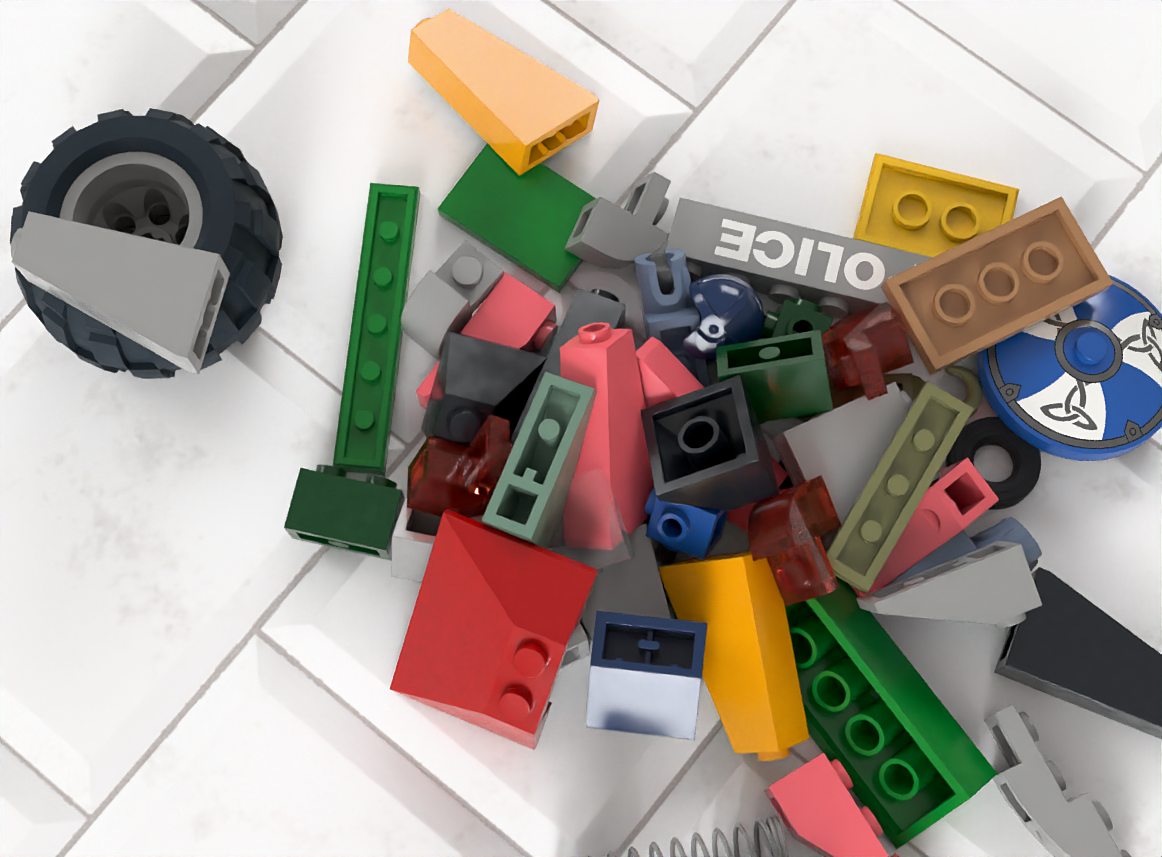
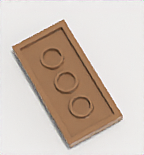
M1061 196L885 280L881 289L929 374L932 376L1106 291L1113 282Z

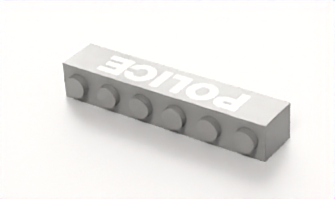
M679 198L666 249L676 248L684 250L691 282L714 274L731 275L747 282L756 292L769 295V298L776 303L782 304L785 300L792 302L793 299H804L822 308L821 312L826 315L846 317L850 314L866 318L869 324L882 329H895L897 326L903 327L881 289L884 281L933 258L685 198Z

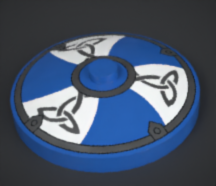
M1111 275L1109 277L1113 284L1106 291L976 354L981 386L998 417L1018 437L1039 450L1057 457L1077 461H1100L1119 457L1143 445L1162 427V314L1138 290Z

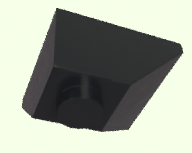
M448 331L421 430L431 444L478 455L510 454L512 450L511 437L547 356Z
M740 375L640 410L655 492L659 501L731 511L779 494L770 451Z

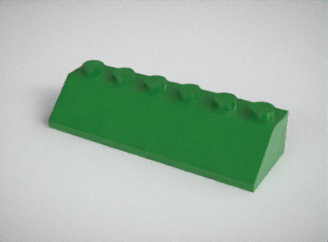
M795 518L765 534L747 551L771 548L775 550L809 735L830 762L837 759L842 764L852 780L853 787L851 790L863 806H867L883 832L895 848L899 849L973 797L997 775V772L873 614L859 607L856 599L858 595L851 586L818 566L825 553L800 521Z

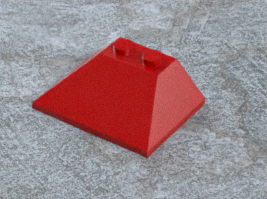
M446 509L440 521L389 690L535 750L552 705L549 699L570 639L584 614L599 570Z

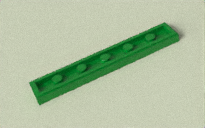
M370 183L333 467L346 472L385 475L403 337L401 316L408 297L420 201V189L416 186Z

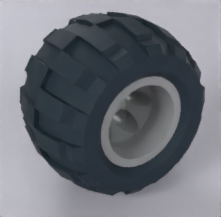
M149 108L145 116H133L129 111L119 109L98 114V122L78 131L73 126L51 141L54 149L42 163L33 161L20 183L22 185L20 193L23 202L21 206L13 208L10 245L17 229L23 228L28 211L119 232H123L132 225L136 226L132 235L220 254L230 272V276L201 370L222 361L220 353L236 341L243 345L261 324L262 316L260 311L264 304H270L271 299L274 300L282 269L279 250L282 247L283 234L278 211L259 171L247 162L238 147L209 126L204 127L199 123L194 125L185 116L173 112ZM159 215H170L169 221L165 224H154ZM15 267L17 283L28 307L54 339L74 352L79 359L113 373H117L119 370L122 372L129 370L134 377L142 379L175 377V371L182 369L29 282Z

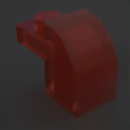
M888 302L838 321L821 336L825 360L836 391L857 385L867 400L888 394L882 374L914 363L901 317Z
M489 415L468 447L429 435L408 466L407 508L442 517L446 509L468 518L484 515L514 446L510 444V421Z
M822 475L780 489L778 495L757 501L749 516L748 542L753 561L767 558L785 606L819 597L839 588L819 537L841 526Z

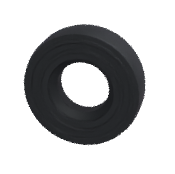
M985 417L967 424L961 430L946 456V468L967 457L974 465L975 453L983 446L997 445L1002 447L1011 456L1013 469L1011 475L1003 481L992 482L984 479L999 499L988 510L1004 509L1018 504L1034 489L1041 471L1039 449L1018 437L999 417Z

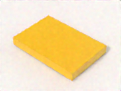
M875 153L853 239L928 257H935L1013 220L1020 189Z

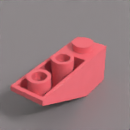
M968 457L938 471L940 478L931 482L870 590L863 593L851 586L858 597L883 588L964 530L999 501Z
M822 753L764 790L791 836L824 857H889L878 840V837L883 835L879 822L867 806L861 809L858 808L848 792L853 787L852 780L837 759L829 762L826 755ZM895 853V854H893V855L890 856V857H899V856Z

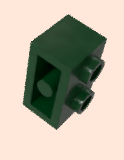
M820 330L716 347L719 382L738 375L741 376L759 425L767 421L785 418H807L818 413L833 410Z
M317 465L316 471L300 468L284 525L285 530L292 539L392 561V535L405 500L402 490L396 489L397 483L378 476H367L366 482L346 478V471L329 465Z

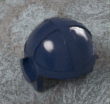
M714 274L700 278L690 284L689 290L698 308L700 324L683 341V348L689 355L699 359L717 361L716 347L759 340L762 335L765 319L763 305L756 291L747 282L731 275Z

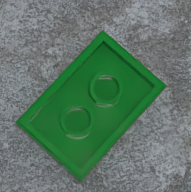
M487 143L438 207V213L441 217L560 293L583 261V259L564 250L583 206L596 198L542 163L519 176Z

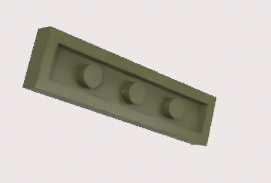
M929 381L922 386L818 566L863 593L870 590L974 408Z

